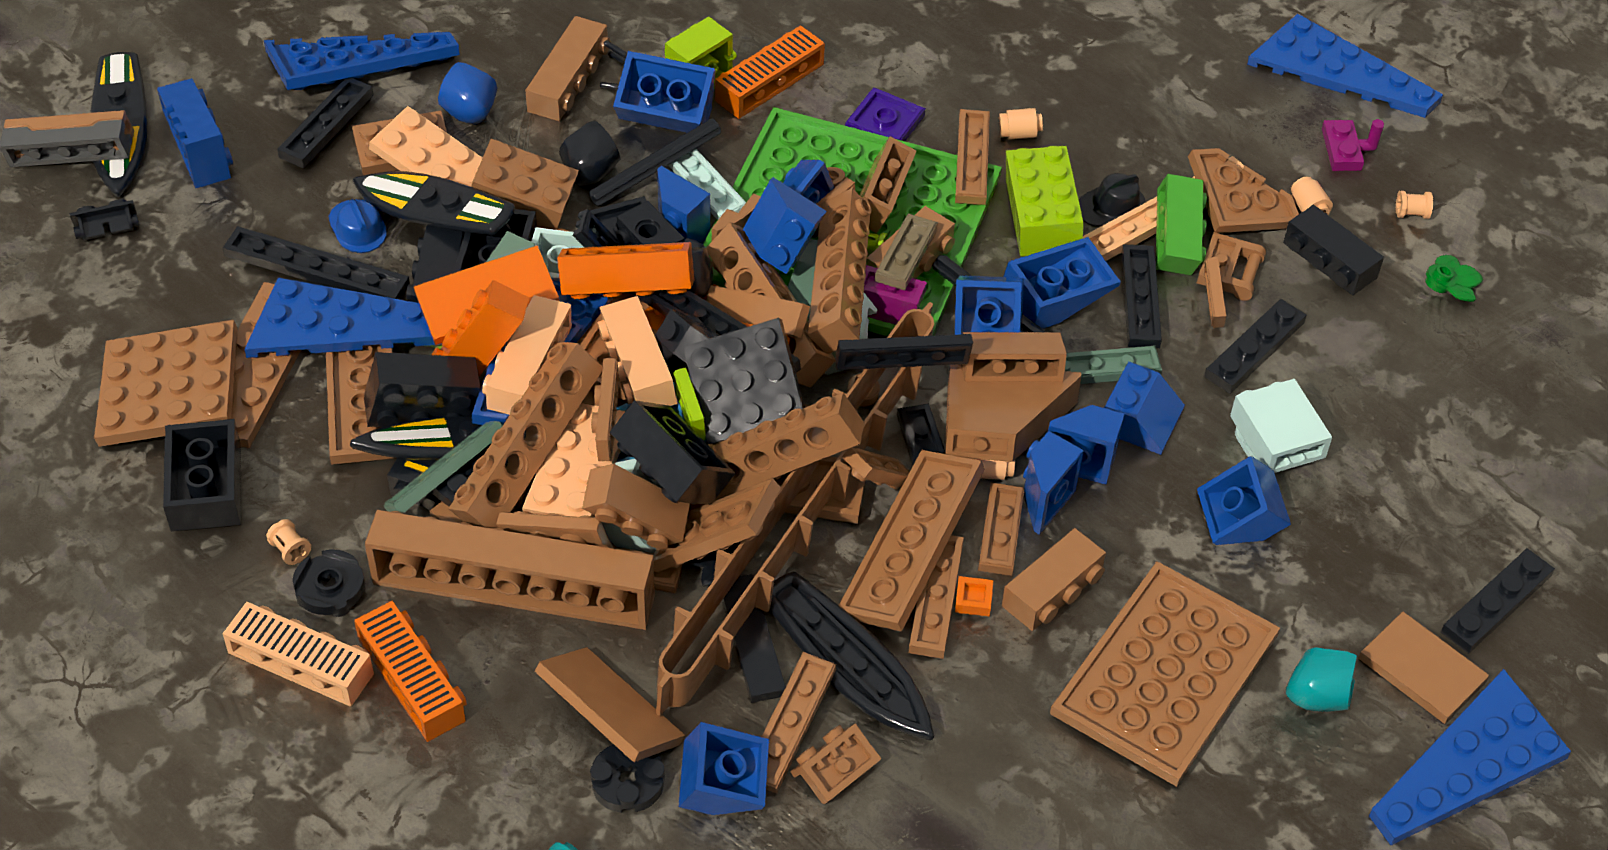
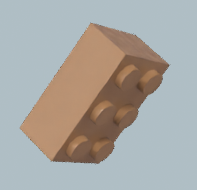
M490 139L471 187L509 201L515 205V209L536 211L537 227L555 230L560 225L579 170Z

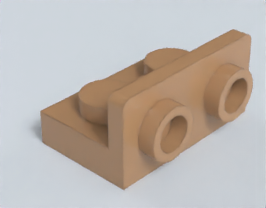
M856 724L845 729L838 725L822 737L826 743L818 750L812 746L796 758L799 765L790 771L794 778L799 775L804 778L822 804L829 802L881 760L878 753Z

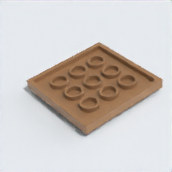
M228 320L107 340L94 435L98 446L165 436V425L231 419L238 331L235 321Z

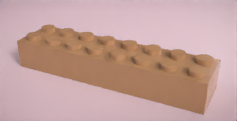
M382 510L376 511L365 541L372 583L374 585L646 630L655 597L653 555L645 554L641 551H625L613 549L605 545L594 546L576 543L569 539L558 540L541 537L532 533L522 534L509 532L502 528L491 529L473 526L466 522L455 523L438 520L434 517H418L406 515L399 511L388 512Z

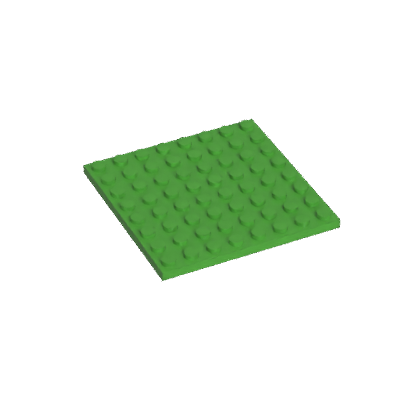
M773 107L732 188L747 202L753 193L761 196L772 177L783 183L788 171L796 167L801 160H821L825 163L826 168L836 167L842 169L845 172V178L847 177L855 182V191L860 195L872 164L889 137ZM898 140L916 150V154L893 210L877 234L887 233L889 238L901 227L907 214L915 215L924 206H927L955 223L954 246L949 253L942 255H946L963 268L1000 179L1002 167L988 163L986 205L955 203L957 155ZM712 228L703 244L705 247L712 242ZM812 237V238H811V239H813V240H817V241H818V237H816V238ZM796 264L787 274L775 268L786 286L789 284ZM713 268V284L726 288L724 285L726 281L722 274ZM931 268L929 271L921 273L916 279L927 282L926 292L918 309L923 310L929 302L933 303L931 316L934 319L932 336H935L955 286ZM867 317L869 319V332L888 337L896 326Z

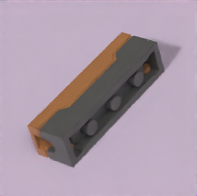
M125 110L6 119L0 140V150L10 167L126 159L130 155L134 129Z

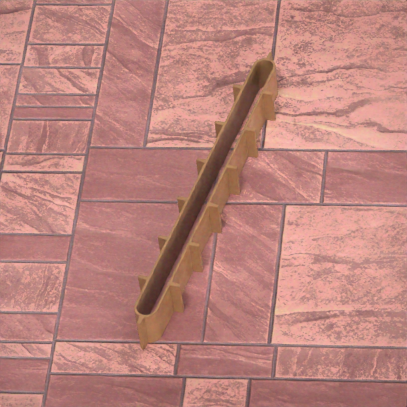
M929 302L923 310L912 309L907 311L887 338L932 336L934 319L931 316L933 303ZM923 366L901 367L864 420L861 442L853 448L865 450L869 446L880 451L888 415L901 396L912 400L916 399ZM886 368L863 369V372L847 394L834 389L832 397L844 393L855 410H857ZM847 449L842 451L694 664L683 674H672L671 672L821 460L791 471L781 485V489L774 501L775 506L767 514L760 534L752 540H742L733 554L719 549L716 554L714 580L691 612L680 607L675 609L673 638L659 658L656 715L661 716L668 707L686 705L714 665L726 670L730 668L734 636L755 607L769 612L774 579L792 553L797 552L807 557L813 523L830 498L843 503L846 500L851 466L842 456Z

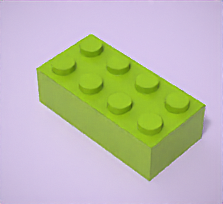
M1067 146L1006 150V184L1020 257L1083 239V218Z

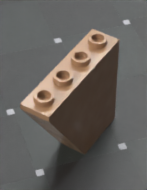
M961 364L950 365L947 389L945 454L971 459L1013 462L1048 430L1051 420L1064 416L1078 403L1081 372L1064 371L1063 382H965Z

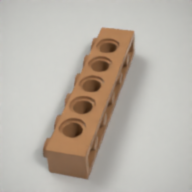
M853 188L823 202L821 206L827 212L819 225L808 336L825 353L829 354L837 350L838 340L860 339L871 206L867 199L861 197Z
M729 222L706 247L712 259V267L722 274L726 281L724 283L726 288L797 302L774 266L758 256L742 227ZM807 317L801 338L789 336V348L791 354L800 359L801 370L796 373L799 384L811 388L835 362V357L832 353H825L808 336L809 319Z
M558 342L549 350L547 360L539 372L530 379L529 387L522 398L512 406L510 416L504 425L493 435L492 443L485 454L475 462L473 472L465 484L456 491L454 501L448 509L463 522L473 526L491 529L498 528L496 522L499 513H510L601 374L603 366L578 343ZM508 459V465L505 467L506 460ZM489 487L490 491L487 497V489Z
M840 393L833 397H823L815 404L806 408L794 409L786 416L776 420L764 421L756 428L744 433L737 432L717 444H708L736 473L714 501L859 445L864 421L846 395ZM690 503V505H689V511H691V510H693V509H696V508H698V507H701V506H703V505H706V504H695V505H693V504Z

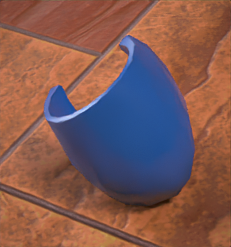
M457 62L451 67L441 84L438 104L458 121L477 125L486 119L494 103L498 89L496 81L487 73L471 65Z

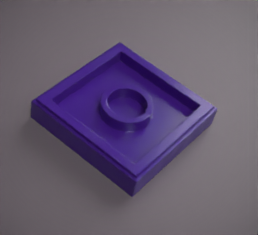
M873 87L845 122V126L906 141L924 118L926 108Z

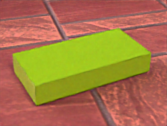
M677 369L673 373L675 393L685 422L703 440H706L704 417L687 369Z

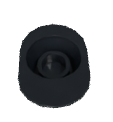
M1113 173L1106 176L1098 188L1087 192L1079 199L1083 221L1093 226H1103L1145 203V198L1140 192L1138 176L1136 174L1128 176L1121 173Z

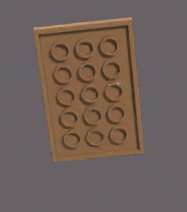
M1156 561L1053 703L1050 714L1177 787L1277 638L1280 627Z

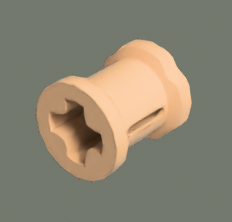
M1406 191L1398 192L1396 199L1397 218H1404L1405 215H1419L1423 219H1430L1433 210V195L1431 192H1425L1423 195L1406 194Z
M283 519L273 524L266 534L268 543L281 551L282 559L288 565L300 563L311 551L310 542L306 538L299 536L295 531L294 523L289 519Z

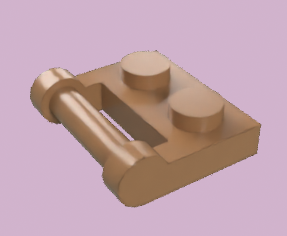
M1213 232L1205 260L1209 257H1218L1223 291L1233 293L1239 300L1247 301L1252 298L1254 292L1253 282L1259 264L1265 259L1266 249L1255 243ZM1239 255L1247 258L1241 280L1232 277ZM1205 260L1197 280V284L1206 286L1204 276Z

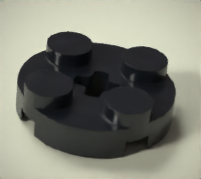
M341 550L322 551L321 556L311 559L310 555L300 562L293 575L297 603L307 611L318 615L345 616L350 611V607L360 600L365 589L363 571L357 559L353 555ZM330 578H335L336 584L333 586L324 587L321 583L322 581L328 582Z
M614 744L608 746L597 755L590 769L594 796L601 805L614 812L622 813V809H635V812L649 808L659 799L663 792L665 768L660 756L655 754L633 762ZM626 771L634 772L636 780L632 782L627 779L621 782V773Z

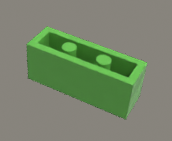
M1167 174L1157 188V270L1192 275L1205 260L1206 248L1202 246V237L1206 231V220L1203 219V210L1206 205L1207 195L1203 192V180Z

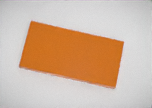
M538 245L414 286L416 297L434 344L443 343L447 332L451 328L454 330L457 328V322L465 309L470 311L477 292L480 289L485 291L492 280L529 297L527 307L534 295L560 301Z

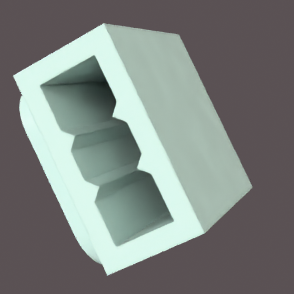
M1295 379L1274 382L1267 387L1253 391L1246 390L1235 396L1230 417L1236 425L1235 436L1248 457L1253 456L1274 470V473L1326 458L1332 436Z

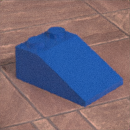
M1089 237L1008 261L1003 276L1024 278L1023 315L1042 329L1059 324L1119 287L1121 283Z
M960 275L956 280L955 335L963 334V332H1021L1024 278Z

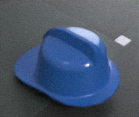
M346 200L337 204L329 214L330 225L342 247L351 252H371L379 248L385 241L387 232L384 221L378 209L366 200Z

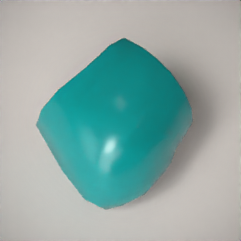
M1317 647L1307 649L1290 676L1286 686L1287 697L1293 704L1305 710L1319 712L1349 710L1355 684L1353 674L1357 655L1347 651Z

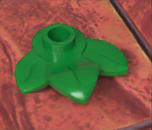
M1452 255L1439 256L1435 263L1427 269V277L1425 279L1426 284L1432 290L1438 293L1448 291L1455 298L1469 302L1476 300L1471 288L1480 285L1483 281L1482 275L1475 268L1468 265H1460L1459 260Z

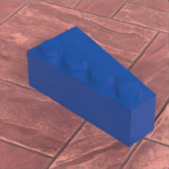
M192 78L158 87L157 91L163 113L195 189L230 179L229 166L233 165L232 156L229 148H224L223 135L220 128L216 125L212 109L207 108L208 104L203 89H198Z

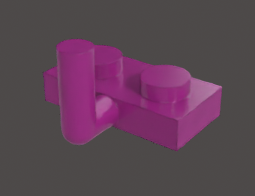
M1379 119L1373 120L1368 139H1358L1353 120H1324L1322 133L1332 171H1362L1364 159L1361 151H1374L1377 149L1384 128V122Z

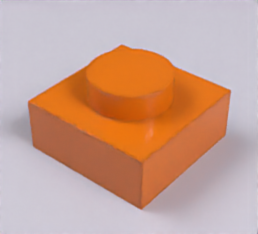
M959 576L955 613L990 617L993 580Z

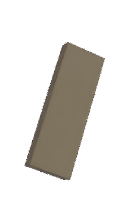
M907 214L875 273V282L906 290L937 231L938 222Z

